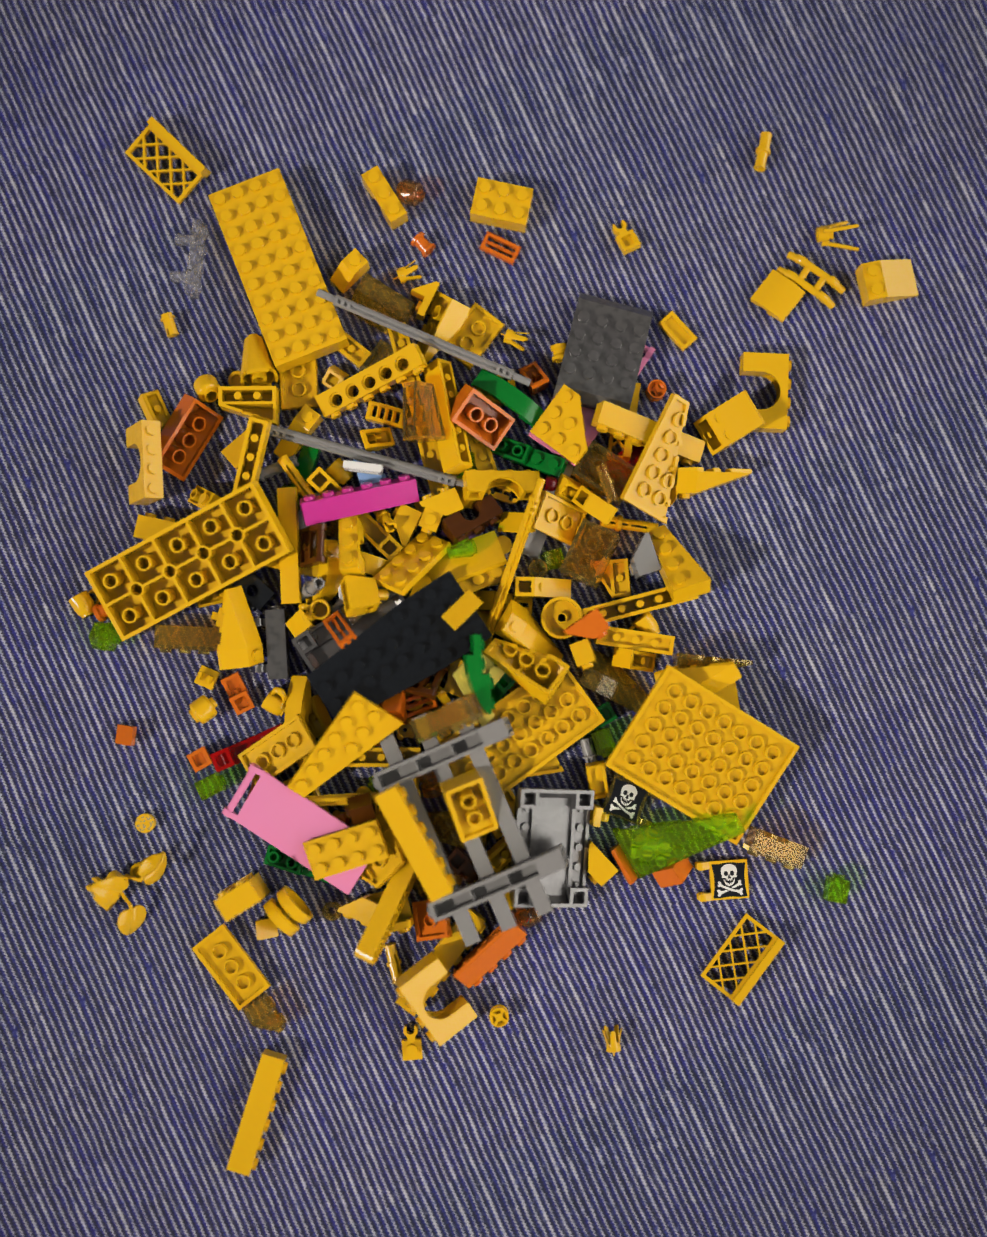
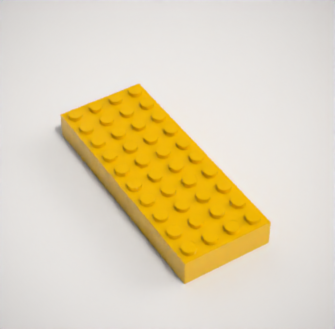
M280 169L271 170L209 194L208 197L278 373L280 374L350 346L333 303L316 296L318 289L326 292L328 290Z
M251 481L88 570L84 574L123 642L289 554L295 549L259 482Z

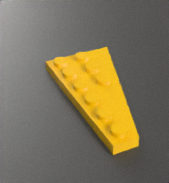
M671 393L620 496V499L664 524H667L668 520L666 514L671 504L669 498L676 478L679 446H682L683 441L681 439L682 429L686 425L690 404L676 393Z
M354 691L290 780L287 788L302 797H306L402 726L404 722Z

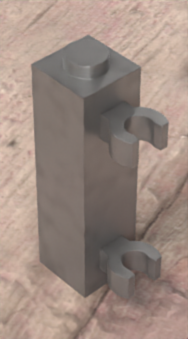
M270 606V610H265V618L254 619L256 627L266 626L268 664L255 665V673L268 672V680L291 679L288 627L285 624L288 621L287 610L282 609V606Z

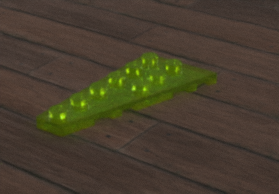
M737 813L714 815L711 818L699 819L698 817L688 821L650 823L648 826L638 827L633 825L630 828L624 829L618 827L612 828V831L640 879L745 833V828Z

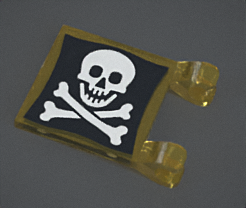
M614 774L602 808H604L603 812L650 829L652 822L641 818L640 815L648 796L658 800L661 799L632 781Z

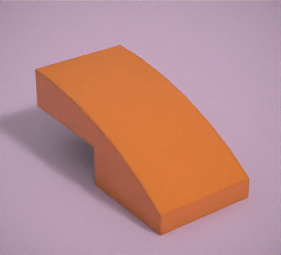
M239 671L220 680L237 716L255 707Z

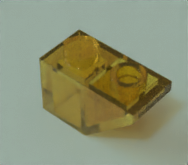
M267 993L262 994L243 1008L253 1027L279 1033L286 1027L284 1015L281 1012L278 1013L275 1008L276 1003L274 999L268 996Z

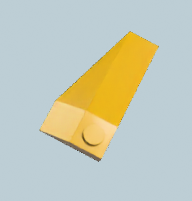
M437 291L427 311V314L430 315L427 325L423 324L422 331L448 341L459 330L464 321L467 320L471 308ZM418 341L417 343L427 363L439 351Z
M678 467L675 478L676 491H678L677 496L679 499H690V496L747 477L752 473V469L730 468L725 469V472H721L720 468L704 471V467Z
M242 585L224 589L221 610L223 624L219 628L221 641L217 645L219 669L251 667L265 662L262 641Z
M510 599L493 632L507 642L517 644L518 647L528 650L531 648L538 653L545 655L548 653L562 659L563 654L530 612L513 599Z
M494 638L483 651L486 657L529 694L544 704H547L557 691L570 668L568 664L554 655L548 653L547 655L541 654L534 649L521 648L517 644Z
M734 662L710 663L708 666L697 667L696 664L690 665V668L671 666L713 693L742 678ZM663 670L654 672L655 681L658 680Z

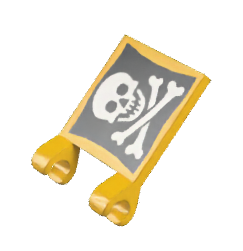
M746 858L696 861L694 863L695 869L699 871L709 870L710 892H698L697 900L700 902L749 898Z

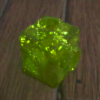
M94 622L88 636L92 648L102 651H115L117 645L121 643V638L113 624Z

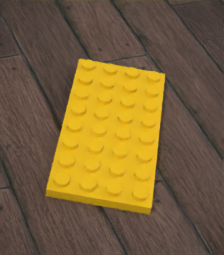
M568 670L557 691L547 704L529 694L521 686L495 703V708L492 709L495 716L488 724L508 717L515 733L484 748L503 793L505 794L605 721L570 670ZM477 718L472 720L476 729L481 727ZM459 730L441 742L440 745L460 737ZM470 755L448 763L454 777L475 769Z

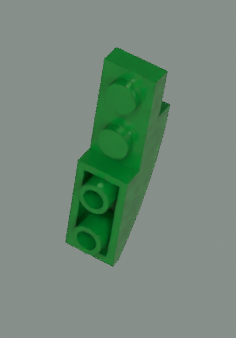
M506 437L502 439L495 451H491L493 454L519 466L559 478L561 473H564L568 461L564 458L534 449L530 445Z
M481 634L470 635L471 654L463 655L465 675L473 697L484 713L492 714V709L495 708L494 697H491V689H494V680L490 678V674H482V670H485V659L482 658V650L485 648L484 638H481Z
M268 845L263 864L297 875L314 878L311 870L273 845ZM322 878V879H319L320 881L329 883V882H327L326 880H324L323 878Z

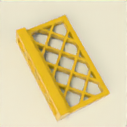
M151 116L147 121L148 126L125 153L180 205L204 177L207 178L211 172ZM152 131L155 134V143H146V137ZM159 146H167L169 156H160ZM143 147V157L136 158L132 153L136 148ZM147 147H155L156 156L147 157ZM169 159V169L160 170V160ZM173 159L182 160L181 169H173ZM156 160V170H148L147 161ZM182 172V182H174L173 173ZM186 172H194L197 175L193 181L186 182ZM160 173H169L170 183H162ZM174 186H183V193L177 198L174 195Z
M745 913L700 976L731 999L736 1005L740 1006L785 942ZM746 919L754 923L755 932L743 933L742 925ZM756 926H758L763 931H757ZM767 933L772 939L766 945H759L758 934ZM755 934L757 946L746 947L744 936ZM742 936L743 947L732 949V938ZM758 948L759 957L756 960L748 961L746 950ZM744 950L746 961L734 963L732 951ZM730 952L732 963L720 964L719 956L721 953ZM746 964L747 973L745 976L736 977L735 965ZM733 966L734 977L723 978L721 967ZM719 967L720 979L712 980L706 975L710 968ZM735 980L736 988L731 994L724 989L723 981Z

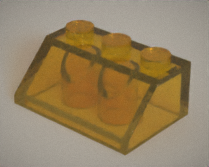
M367 273L356 287L352 297V301L406 324L415 311L414 302ZM352 313L389 337L387 327Z

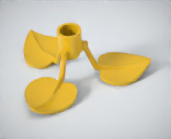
M164 851L150 855L140 863L138 868V875L140 877L130 876L127 873L123 875L118 870H113L105 879L89 886L95 901L102 907L115 903L119 898V894L125 900L129 909L123 910L117 920L118 929L123 935L127 936L135 932L143 924L147 914L146 909L142 905L133 907L123 891L129 885L128 879L135 881L143 880L146 885L157 882L164 874L167 865V856Z

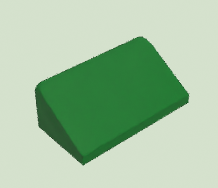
M303 445L297 461L299 466L296 468L306 481L315 471L321 450Z

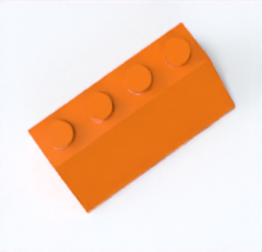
M184 394L161 431L162 469L184 482L224 417L196 398Z
M516 919L517 926L502 932L499 925L468 953L457 966H454L453 976L469 989L473 985L475 987L483 981V976L487 972L491 973L497 968L498 965L496 963L501 959H507L512 954L511 950L516 945L519 947L526 941L527 931Z

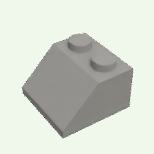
M649 532L640 538L629 560L630 576H634L635 580L661 570Z

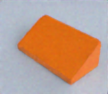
M621 842L611 847L609 851L627 883L632 885L640 877V873Z

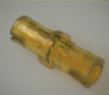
M602 463L603 472L600 465L594 468L600 480L599 486L603 488L607 504L613 503L610 495H612L614 502L618 501L619 498L613 485L615 483L614 479L610 477L607 464Z

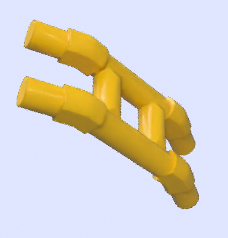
M790 251L787 258L804 268L799 275L781 266L778 267L777 272L815 296L816 299L825 304L829 309H832L835 303L821 288L825 282L839 294H843L846 288L837 278L810 262L806 257ZM810 271L820 277L814 286L805 281Z

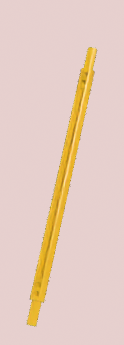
M538 478L533 494L529 497L485 624L492 634V637L484 641L485 648L492 641L493 631L498 624L541 501L539 498L546 481L544 479Z

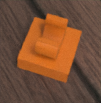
M205 746L186 756L195 773L213 764Z

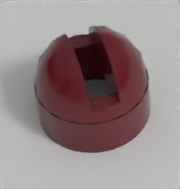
M546 476L544 491H555L558 480L553 476Z

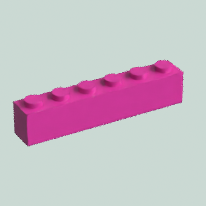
M401 474L398 478L392 480L391 478H383L378 483L364 482L360 484L361 486L355 488L353 486H345L341 488V491L327 490L322 492V495H305L303 499H299L303 521L306 526L419 502L416 479L412 475Z

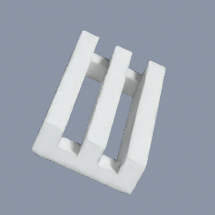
M343 460L345 471L383 475V465Z

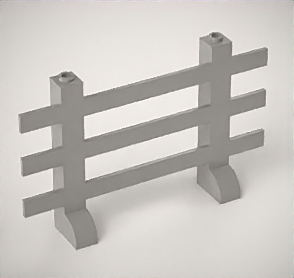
M460 697L447 703L460 732V737L440 745L427 713L413 718L412 721L425 752L404 760L392 732L380 741L390 767L373 774L374 779H372L376 790L379 789V791L397 782L400 787L403 786L408 794L406 798L410 804L412 803L415 806L418 820L423 821L425 824L426 834L429 839L434 841L437 855L442 856L446 864L445 869L447 873H451L455 880L413 778L434 770L438 782L441 783L454 777L448 763L470 755L474 767L483 779L492 809L516 865L495 873L480 837L464 842L480 880L461 888L458 887L455 880L453 892L432 903L430 901L427 904V913L431 919L433 918L435 923L453 915L467 947L481 941L469 913V908L489 900L502 932L517 926V923L504 894L525 885L538 916L553 911V907L540 878L567 868L570 860L562 843L531 858L484 749L515 734L509 719L504 717L476 729L464 700Z

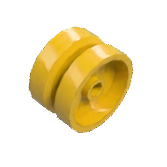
M556 597L544 605L540 614V625L549 637L556 640H565L572 636L566 635L562 631L583 617V612L575 600L568 597ZM561 614L565 616V621L563 622L558 620V616Z
M284 885L276 893L277 899L270 898L263 907L271 921L283 933L292 937L299 931V923L305 925L313 917V914L304 900L294 890Z

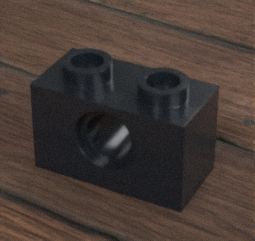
M254 572L231 584L233 587L242 585L248 605L254 611L257 609L263 611L277 596ZM252 586H256L258 589L255 596H250L249 589Z

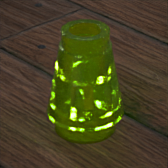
M466 538L447 548V553L450 559L472 557L473 554L477 553V547L473 538Z

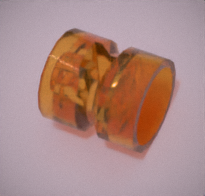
M434 770L418 776L419 781L422 782L421 789L425 798H435L443 795Z

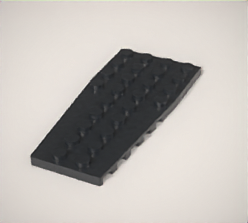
M450 571L399 603L358 635L357 639H353L349 645L347 644L345 648L339 650L307 675L308 680L333 718L337 716L354 691L378 705L444 669L470 651V635L481 634V638H484V641L492 637V634L476 611L456 630L441 617L464 594Z

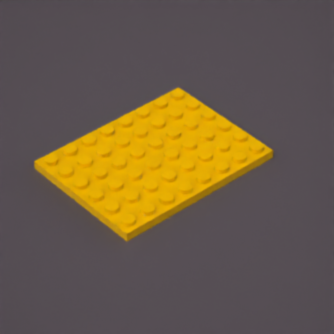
M667 664L606 760L605 766L737 845L800 746Z

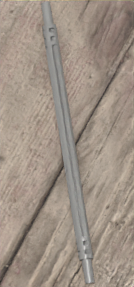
M317 290L316 296L332 302L336 307L338 306L348 312H352L448 353L509 381L512 379L528 387L532 379L514 372L515 370L486 359L355 303L352 300H348L345 297H341L338 294L335 296L324 290Z
M276 425L271 426L269 436L362 462L380 464L384 468L452 487L455 485L463 487V479L457 478L456 475L443 473L442 471Z

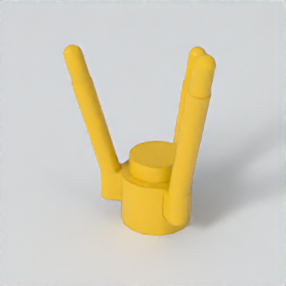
M848 221L817 227L816 241L821 242V246L859 251L858 247L829 242V240L833 239L834 232L858 228L859 224L846 225Z

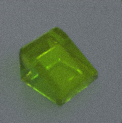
M561 548L542 553L548 572L566 566Z

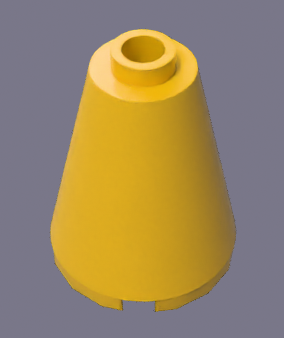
M250 334L244 339L240 383L242 386H272V382L275 381L277 383L279 377L265 341L258 334Z

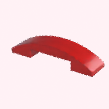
M282 723L210 754L216 772L218 773L241 763L237 755L275 730Z

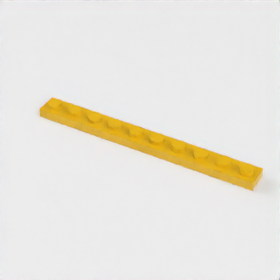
M387 328L393 353L411 344L408 336ZM407 360L402 363L403 370L408 367ZM411 375L407 377L408 380L402 383L423 466L443 472L438 444L419 375ZM427 480L433 496L439 494L440 489L449 486Z

